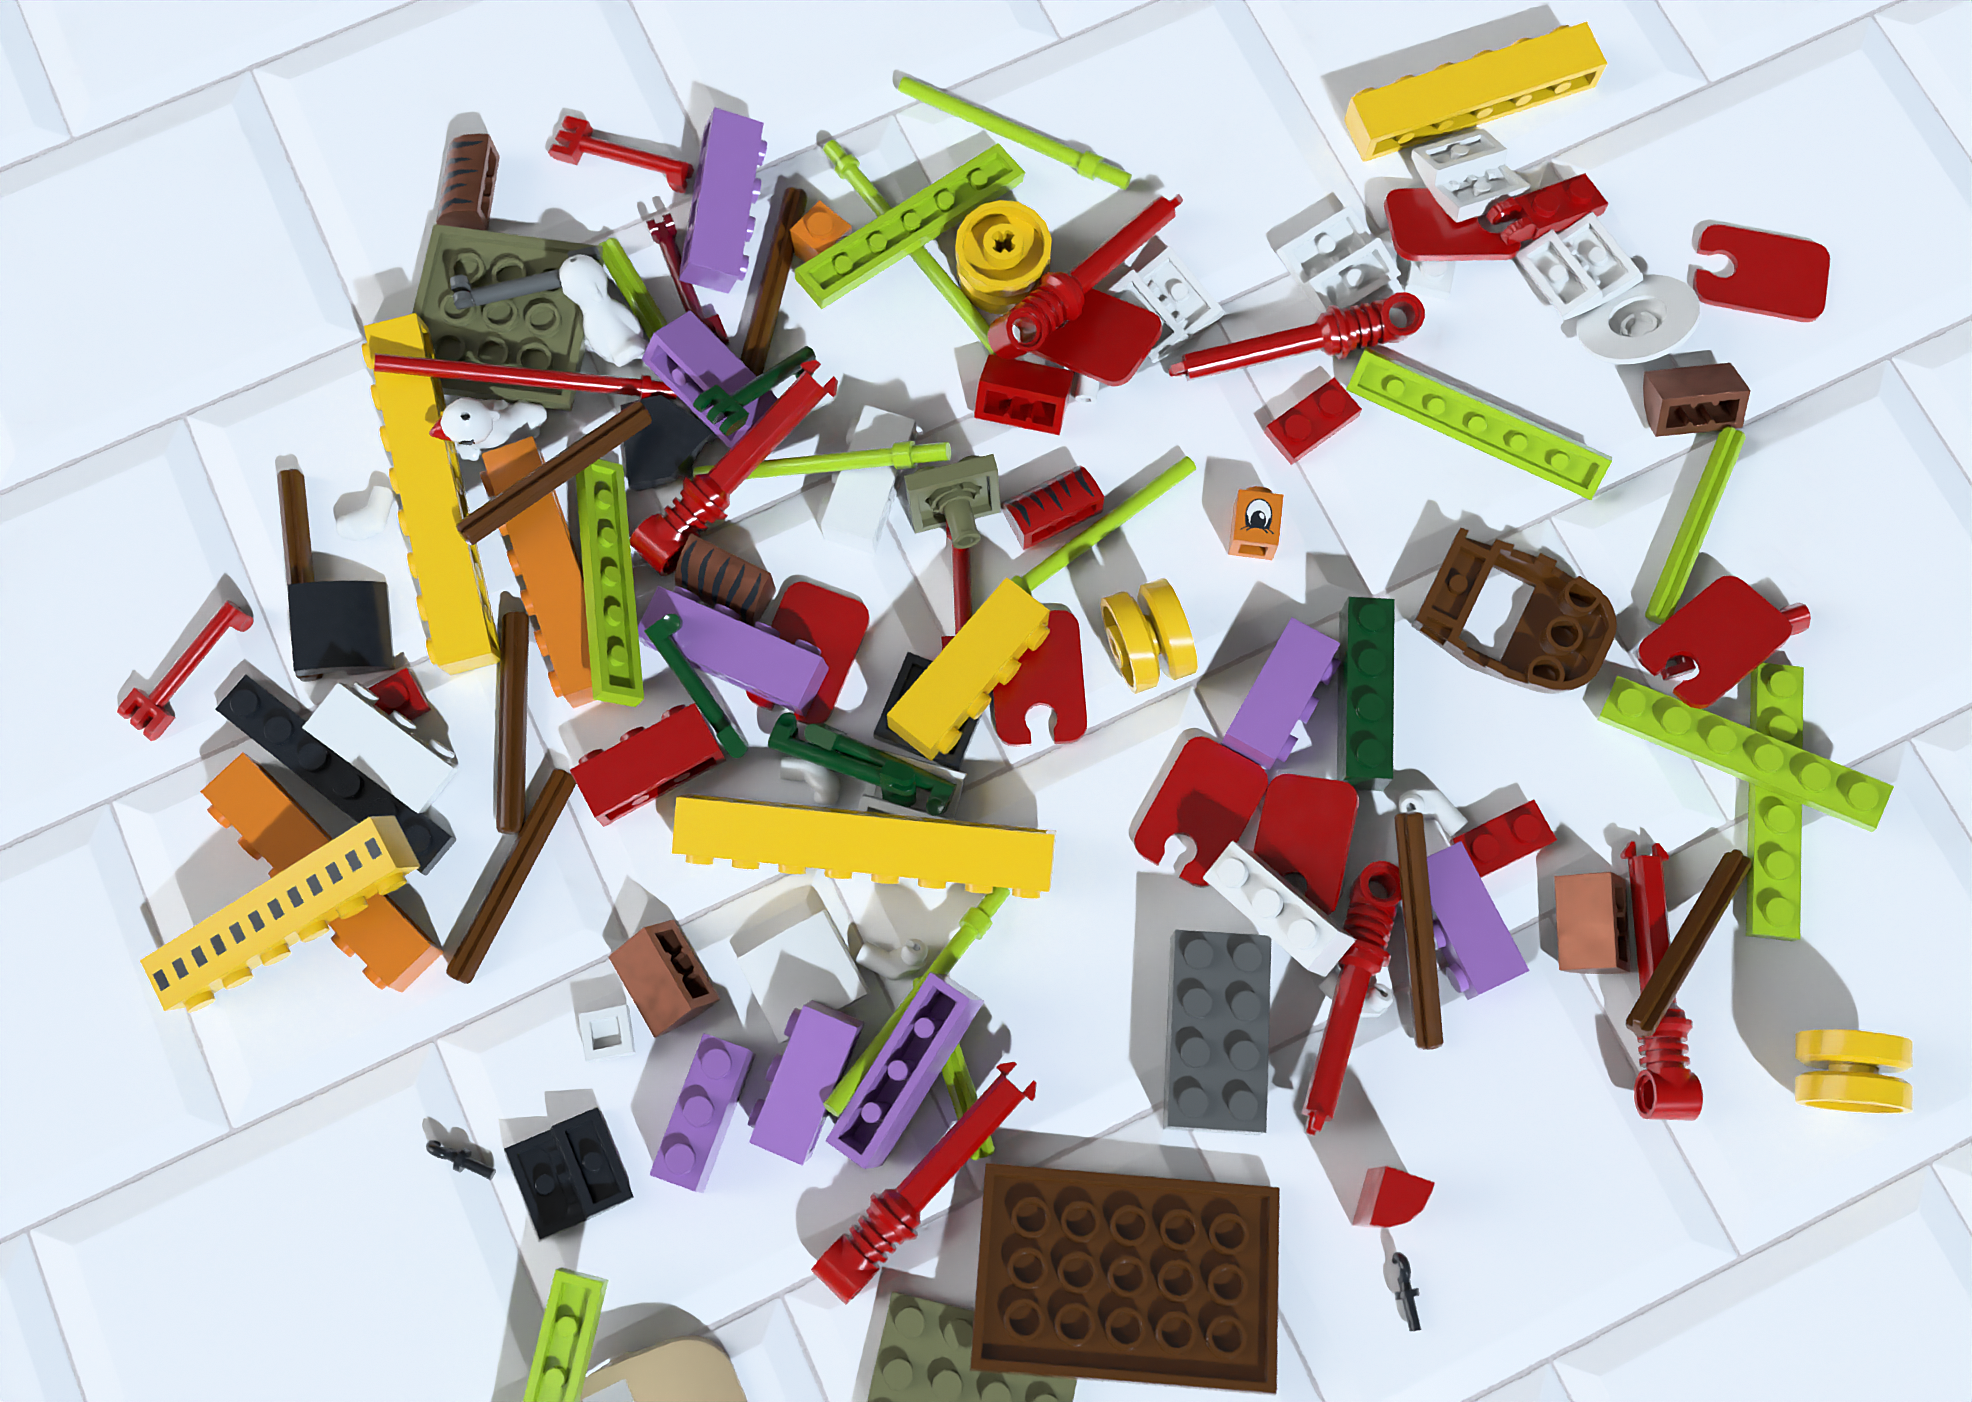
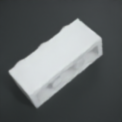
M864 405L860 419L853 418L850 423L846 437V443L850 444L847 452L890 448L895 442H916V420ZM895 466L833 471L832 483H835V487L830 498H823L817 514V522L821 523L824 540L875 555L906 469L897 470Z
M338 682L302 728L415 812H426L460 769L451 762L455 754L433 738L428 744L413 734L417 726L396 710L389 716L375 705L379 697L360 683L355 682L350 687L348 684Z
M1234 841L1228 845L1203 877L1205 881L1309 971L1326 977L1356 940L1253 851Z

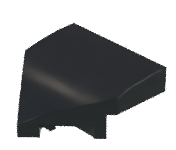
M662 395L636 400L647 408L652 422L624 442L628 487L639 492L675 481L679 475L684 478H690L693 474L691 471L692 464L707 442L712 444L717 435L705 423ZM636 401L620 405L621 411Z

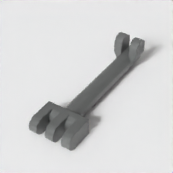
M587 247L567 252L568 258L581 254L592 257L597 262L601 259L597 247ZM560 269L473 289L466 276H454L450 279L451 289L454 293V305L458 310L560 288Z

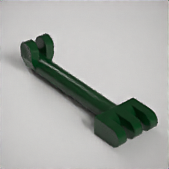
M804 346L731 394H727L716 384L700 394L695 399L693 407L700 413L712 407L706 415V418L712 424H716L726 418L720 425L719 430L724 435L729 436L746 424L750 413L743 407L796 373L797 379L805 371L800 365L803 362L816 360L815 352L811 347Z
M670 613L665 615L644 630L645 634L717 733L716 737L729 755L733 758L742 757L748 751V741L736 724L730 721L671 638L673 634L682 628V618L678 614Z
M783 713L776 721L768 740V748L879 786L882 791V799L904 807H911L916 803L915 771L911 766L887 758L884 766L881 768L799 739L797 719L792 713Z
M810 724L805 728L804 736L807 741L829 751H837L881 768L884 766L887 758L911 766L915 771L916 787L931 793L926 803L928 814L939 816L948 810L957 787L956 783L847 736L848 733L828 724Z

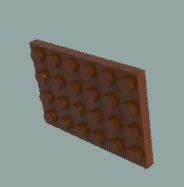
M986 1163L970 1371L1275 1396L1277 1394L1280 1187Z

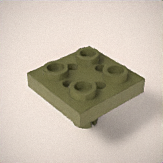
M994 454L985 456L971 455L962 458L957 463L941 467L926 466L912 474L904 475L910 517L915 534L944 527L947 520L953 547L957 549L969 548L981 540L975 519L1001 513L998 467Z

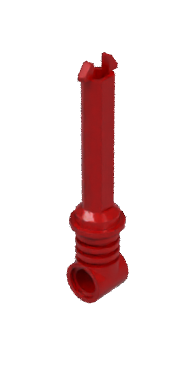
M1180 193L1176 194L1171 200L1163 196L1153 200L1068 273L1061 271L1055 273L1046 272L1039 279V286L1036 290H1033L1005 315L992 322L988 331V342L992 351L1001 358L1015 359L1039 348L1045 341V338L1066 320L1075 321L1082 314V306L1085 300L1084 294L1176 217L1175 208L1184 201ZM1013 325H1015L1021 333V342H1019L1013 334Z
M1398 292L1388 298L1372 301L1371 304L1363 303L1360 307L1358 305L1351 306L1350 309H1341L1337 305H1331L1327 307L1325 313L1320 314L1314 324L1183 354L1181 357L1182 362L1173 364L1168 369L1169 377L1185 375L1188 382L1319 350L1328 356L1335 355L1339 360L1346 359L1351 351H1355L1356 348L1364 349L1367 345L1372 347L1377 346L1378 343H1399L1407 339L1422 326L1425 319V308L1419 298L1408 292ZM1391 308L1400 309L1407 318L1405 328H1399L1391 322L1389 318Z
M818 360L803 362L800 365L805 371L707 474H697L693 479L686 477L683 480V489L680 491L683 498L680 500L675 497L672 500L675 506L672 508L667 505L664 508L667 513L666 516L661 513L654 514L645 519L630 537L631 547L660 576H667L676 571L681 552L690 534L700 538L701 535L698 531L701 529L705 532L709 528L706 525L707 521L713 524L716 520H725L728 517L725 510L731 505L730 495L827 393L832 397L836 395L838 380L834 376L823 387L811 376L821 366Z
M1631 841L1621 852L1620 858L1628 859L1641 994L1671 944L1663 862L1669 860V854L1660 843H1655L1651 845L1652 856H1637L1636 843ZM1676 996L1654 1034L1644 1038L1637 1037L1638 1043L1644 1044L1638 1047V1053L1645 1056L1639 1059V1064L1646 1069L1640 1071L1635 1080L1634 1101L1638 1114L1643 1119L1695 1121L1702 1110L1703 1091L1698 1076L1691 1072V1069L1685 1068L1691 1062L1690 1057L1684 1056V1054L1689 1053V1046L1682 1043L1688 1040V1033L1693 1029V1021L1687 1019L1685 1011L1677 1005Z
M1388 861L1370 863L1362 870L1350 887V909L1347 910V920L1344 921L1343 929L1356 940L1337 962L1340 967V973L1302 1113L1308 1116L1305 1133L1315 1136L1316 1131L1321 1132L1324 1122H1329L1334 1117L1370 977L1380 973L1382 967H1386L1390 963L1391 956L1387 951V942L1390 939V931L1394 924L1393 920L1395 919L1399 902L1402 899L1399 867ZM1368 882L1380 883L1387 892V898L1383 899L1374 896L1369 889Z
M1015 1061L1002 1063L996 1067L1001 1074L897 1188L884 1189L881 1194L873 1192L870 1196V1206L866 1209L868 1217L861 1215L857 1219L860 1226L852 1224L849 1228L852 1235L850 1236L846 1233L841 1235L812 1266L810 1270L845 1305L849 1304L880 1270L878 1261L885 1263L889 1259L886 1252L894 1254L897 1250L895 1242L902 1245L905 1240H915L917 1238L918 1232L916 1228L921 1224V1211L1024 1098L1027 1097L1031 1102L1035 1099L1037 1087L1035 1080L1022 1092L1006 1077L1017 1066Z

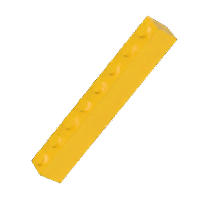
M417 313L364 326L367 342L361 345L362 354L367 367L370 370L373 369V372L375 353L436 359L430 330ZM374 372L376 384H372L370 390L376 408L379 411L382 410L385 425L379 427L380 437L385 450L391 452L394 467L388 470L389 478L395 493L400 494L403 509L398 510V520L402 532L405 536H409L412 552L407 553V561L412 576L415 579H419L422 594L416 596V602L422 620L424 622L428 621L431 637L426 639L429 659L433 665L437 664L440 669L449 675L500 663L501 648L477 543L471 546L468 545L456 529L457 522L468 516L470 509L455 442L441 440L429 435V431L443 415L447 407L441 380L438 377Z
M687 793L676 797L671 853L686 855L685 862L691 864L711 865L714 862V858L732 860L731 867L738 869L755 870L760 868V863L778 864V872L786 874H806V867L825 869L824 876L835 879H852L853 872L871 874V881L876 883L898 884L899 877L918 879V886L924 888L944 889L946 888V882L964 883L965 891L991 894L993 893V887L1012 888V896L1037 899L1040 898L1041 891L1050 892L1052 886L1057 830Z

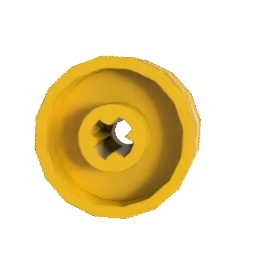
M997 200L982 204L966 215L957 230L955 245L956 276L961 291L975 307L989 314L1005 315L1033 290L1037 289L1039 279L1046 272H1050L1052 238L1047 223L1034 209L1016 201Z
M1159 578L1140 585L1137 602L1125 591L1101 598L1100 606L1106 635L1120 673L1132 693L1138 694L1157 687L1160 669L1168 678L1174 681L1197 672L1198 662L1193 636L1182 605L1166 578Z
M1851 1029L1806 1030L1796 1033L1795 1058L1806 1066L1828 1070L1808 1071L1795 1077V1102L1798 1105L1825 1110L1870 1114H1907L1913 1112V1086L1904 1079L1882 1075L1904 1072L1913 1067V1042L1911 1039L1898 1035Z

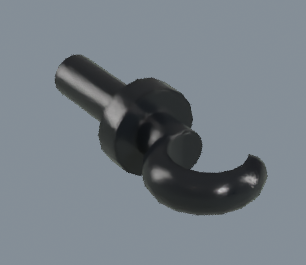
M430 1140L425 1145V1149L429 1154L452 1162V1169L459 1173L467 1169L488 1180H492L495 1176V1168L471 1158L472 1151L465 1147L459 1152L452 1148L442 1147L441 1143L436 1140Z
M1395 1252L1392 1256V1263H1398L1400 1271L1399 1278H1397L1400 1291L1394 1292L1395 1300L1402 1299L1409 1332L1419 1331L1422 1329L1414 1297L1420 1296L1419 1288H1412L1411 1266L1409 1260L1402 1252Z

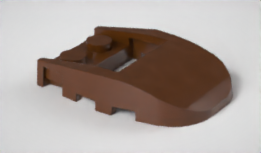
M1460 527L1411 626L1466 667L1522 688L1545 694H1560L1577 689L1591 681L1602 667L1616 634V614L1608 597L1598 587L1583 577L1573 578L1556 567L1557 560L1542 553L1534 556L1513 549L1514 544L1495 539L1493 544L1489 545L1467 538L1469 530ZM1492 567L1534 587L1500 661L1467 646V643L1459 638Z

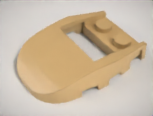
M683 1335L667 1339L631 1353L628 1351L610 1360L607 1364L585 1377L580 1402H583V1399L625 1379L634 1402H748L727 1353L715 1342L696 1335Z

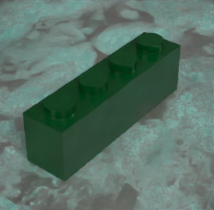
M1348 596L1339 613V643L1341 644L1339 646L1338 660L1341 663L1338 666L1337 780L1351 784L1355 790L1383 791L1393 780L1395 599Z

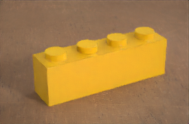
M1006 577L887 714L888 727L930 761L933 760L939 751L946 755L960 739L962 732L958 729L969 716L976 720L987 708L992 699L988 694L999 682L1006 685L1014 677L1021 666V663L1017 660L1028 648L1035 651L1046 639L1050 632V629L1046 627L1050 610Z

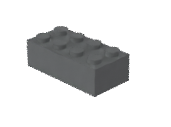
M1174 930L1170 937L1163 1130L1255 1136L1267 1133L1272 938L1268 935Z

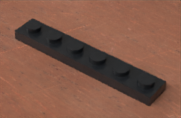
M245 674L215 708L217 712L358 824L368 817L395 816L420 864V867L416 870L424 876L430 873L457 841L426 815L415 812L302 727L306 723L303 718Z

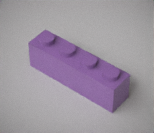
M714 107L704 126L679 281L729 294L737 280H744L749 265V256L743 254L745 242H750L755 227V217L749 215L751 203L755 204L757 202L761 189V179L756 177L757 165L761 166L763 164L768 144L766 140L762 139L764 122Z
M675 586L672 592L663 587H657L638 625L639 641L644 646L658 652L644 630L667 614H678L683 620V626L671 638L693 668L806 717L829 670L824 659L820 656L822 651L819 648L799 639L796 640L794 645L779 638L781 634L779 631L764 623L756 621L754 627L738 621L740 615L723 605L715 604L714 608L711 609L699 604L700 598L684 588Z
M930 972L825 1142L863 1169L881 1167L981 1008L984 1000L947 975Z

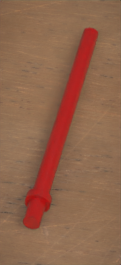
M375 353L374 372L638 396L639 400L662 395L670 400H676L677 397L663 381L651 380V375H641V379Z

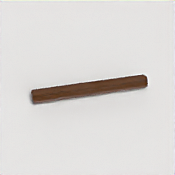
M790 186L784 190L740 357L743 364L756 377L764 371L794 255L790 229L804 216L808 201L807 193L802 188Z
M639 401L632 403L457 522L456 529L459 535L468 545H475L651 424L652 419L649 411Z
M299 469L281 470L277 474L286 581L287 584L315 582L305 477ZM324 673L297 676L295 674L303 682L320 680Z
M509 611L503 615L501 631L496 829L499 833L509 835L519 834L525 823L529 616L527 613Z
M558 768L552 770L446 969V974L449 977L463 984L472 982L576 786L571 773Z
M1408 811L1396 814L1394 821L1414 1043L1417 1049L1434 1050L1442 1047L1444 1041L1424 818L1421 812Z
M1734 849L1731 852L1724 853L1626 1018V1028L1634 1032L1635 1036L1644 1038L1654 1034L1747 875L1752 863L1751 859L1743 855L1742 851Z

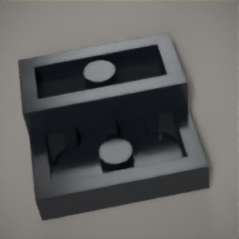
M351 580L287 584L293 671L297 676L344 670L350 676L395 670L387 582Z
M598 1107L552 1125L550 1130L506 1147L503 1150L538 1243L634 1198Z

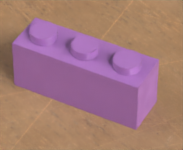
M691 311L686 312L654 332L641 359L730 449L778 399L772 390H769L743 407L750 413L746 424L729 436L724 435L719 430L720 425L726 418L716 424H712L706 418L707 413L712 407L702 413L693 407L695 399L716 384L727 394H731L756 378V376Z
M1291 617L1228 728L1221 744L1269 771L1276 759L1285 763L1298 740L1297 737L1291 735L1294 726L1298 720L1307 724L1320 699L1312 696L1319 681L1328 685L1341 663L1340 660L1333 657L1341 643Z
M1460 841L1428 856L1427 863L1435 949H1441L1449 964L1446 967V973L1453 988L1458 993L1463 992L1468 1001L1529 972L1530 970L1462 842Z
M814 1000L804 1004L802 1010L798 1008L793 1010L784 1031V1035L790 1037L784 1055L779 1053L775 1055L766 1075V1080L772 1083L766 1100L759 1098L750 1114L747 1125L754 1129L748 1143L802 1166L811 1158L829 1114L823 1103L843 1079L864 1027V1021Z
M703 1033L649 1173L650 1176L693 1192L704 1193L756 1056L755 1053L742 1046Z

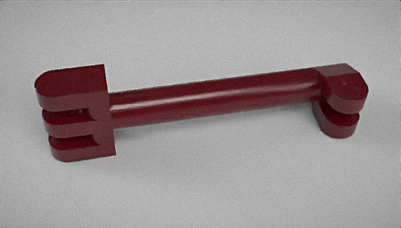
M671 213L662 215L664 221L657 224L654 219L646 221L653 241L659 244L685 313L691 311L703 324L710 328L712 333H716V337L725 346L729 345L730 342L719 314L706 318L693 284L678 280L682 255L675 240L678 232Z

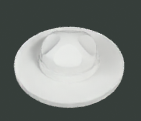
M1659 274L1642 275L1643 281L1590 311L1578 315L1576 329L1582 347L1593 357L1615 364L1641 363L1662 357L1681 346L1695 331L1701 313L1697 294L1687 283L1675 277Z

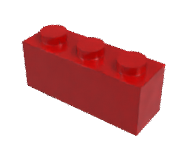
M693 703L687 707L685 704L670 708L662 714L661 721L646 729L640 726L629 730L620 737V743L605 751L603 749H596L585 754L578 760L579 765L570 769V772L594 818L605 827L725 762L726 759L696 704Z

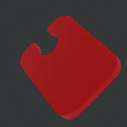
M1428 188L1393 189L1388 193L1384 201V210L1394 248L1400 257L1408 261L1510 260L1517 255L1521 247V242H1516L1510 246L1509 244L1506 245L1501 237L1502 232H1489L1481 227L1478 218L1488 215L1487 213L1456 223L1439 205Z
M1721 224L1708 226L1700 235L1697 254L1706 256L1722 254L1727 256L1734 265V272L1728 277H1719L1710 271L1697 269L1694 272L1692 287L1700 302L1707 305L1803 323L1815 321L1824 312L1831 260L1830 253L1822 244Z
M1091 288L1084 294L1085 300L1082 306V314L1075 321H1068L1064 326L1055 329L1045 338V341L1039 348L1030 353L1108 386H1122L1134 376L1163 332V325L1159 316L1154 312Z
M1731 575L1722 576L1644 638L1639 645L1637 657L1641 665L1654 677L1665 669L1667 661L1674 656L1684 655L1693 659L1699 669L1697 676L1689 680H1683L1673 689L1672 693L1689 707L1703 709L1714 704L1781 648L1791 636L1792 625L1783 613L1744 580Z
M803 581L792 584L785 591L771 627L781 633L779 638L794 645L796 640L799 639L814 645L822 651L820 656L824 659L829 670L806 717L795 712L794 715L798 722L806 725L823 724L829 720L869 627L870 615L867 607L860 601ZM746 691V695L751 703L771 712L773 711L775 703Z
M1050 611L1048 625L1046 626L1050 629V632L1046 639L1035 651L1028 648L1017 660L1021 663L1019 670L1006 685L999 682L993 688L996 732L1001 742L1007 746H1032L1031 730L1028 728L1025 718L1030 709L1039 705L1051 708L1056 714L1057 724L1053 729L1054 744L1077 742L1086 733L1087 710L1080 628L1077 618L1068 611Z
M1199 736L1188 740L1136 832L1134 838L1135 850L1143 859L1158 866L1165 854L1166 841L1176 834L1186 835L1195 843L1196 855L1191 862L1184 866L1179 878L1195 887L1205 888L1211 886L1203 879L1204 875L1232 841L1238 843L1267 789L1268 775L1258 764L1210 738Z
M1280 774L1270 782L1265 796L1253 852L1282 877L1291 873L1303 875L1307 881V891L1304 896L1328 916L1335 910L1338 904L1359 807L1357 791L1351 784L1340 780L1296 774Z

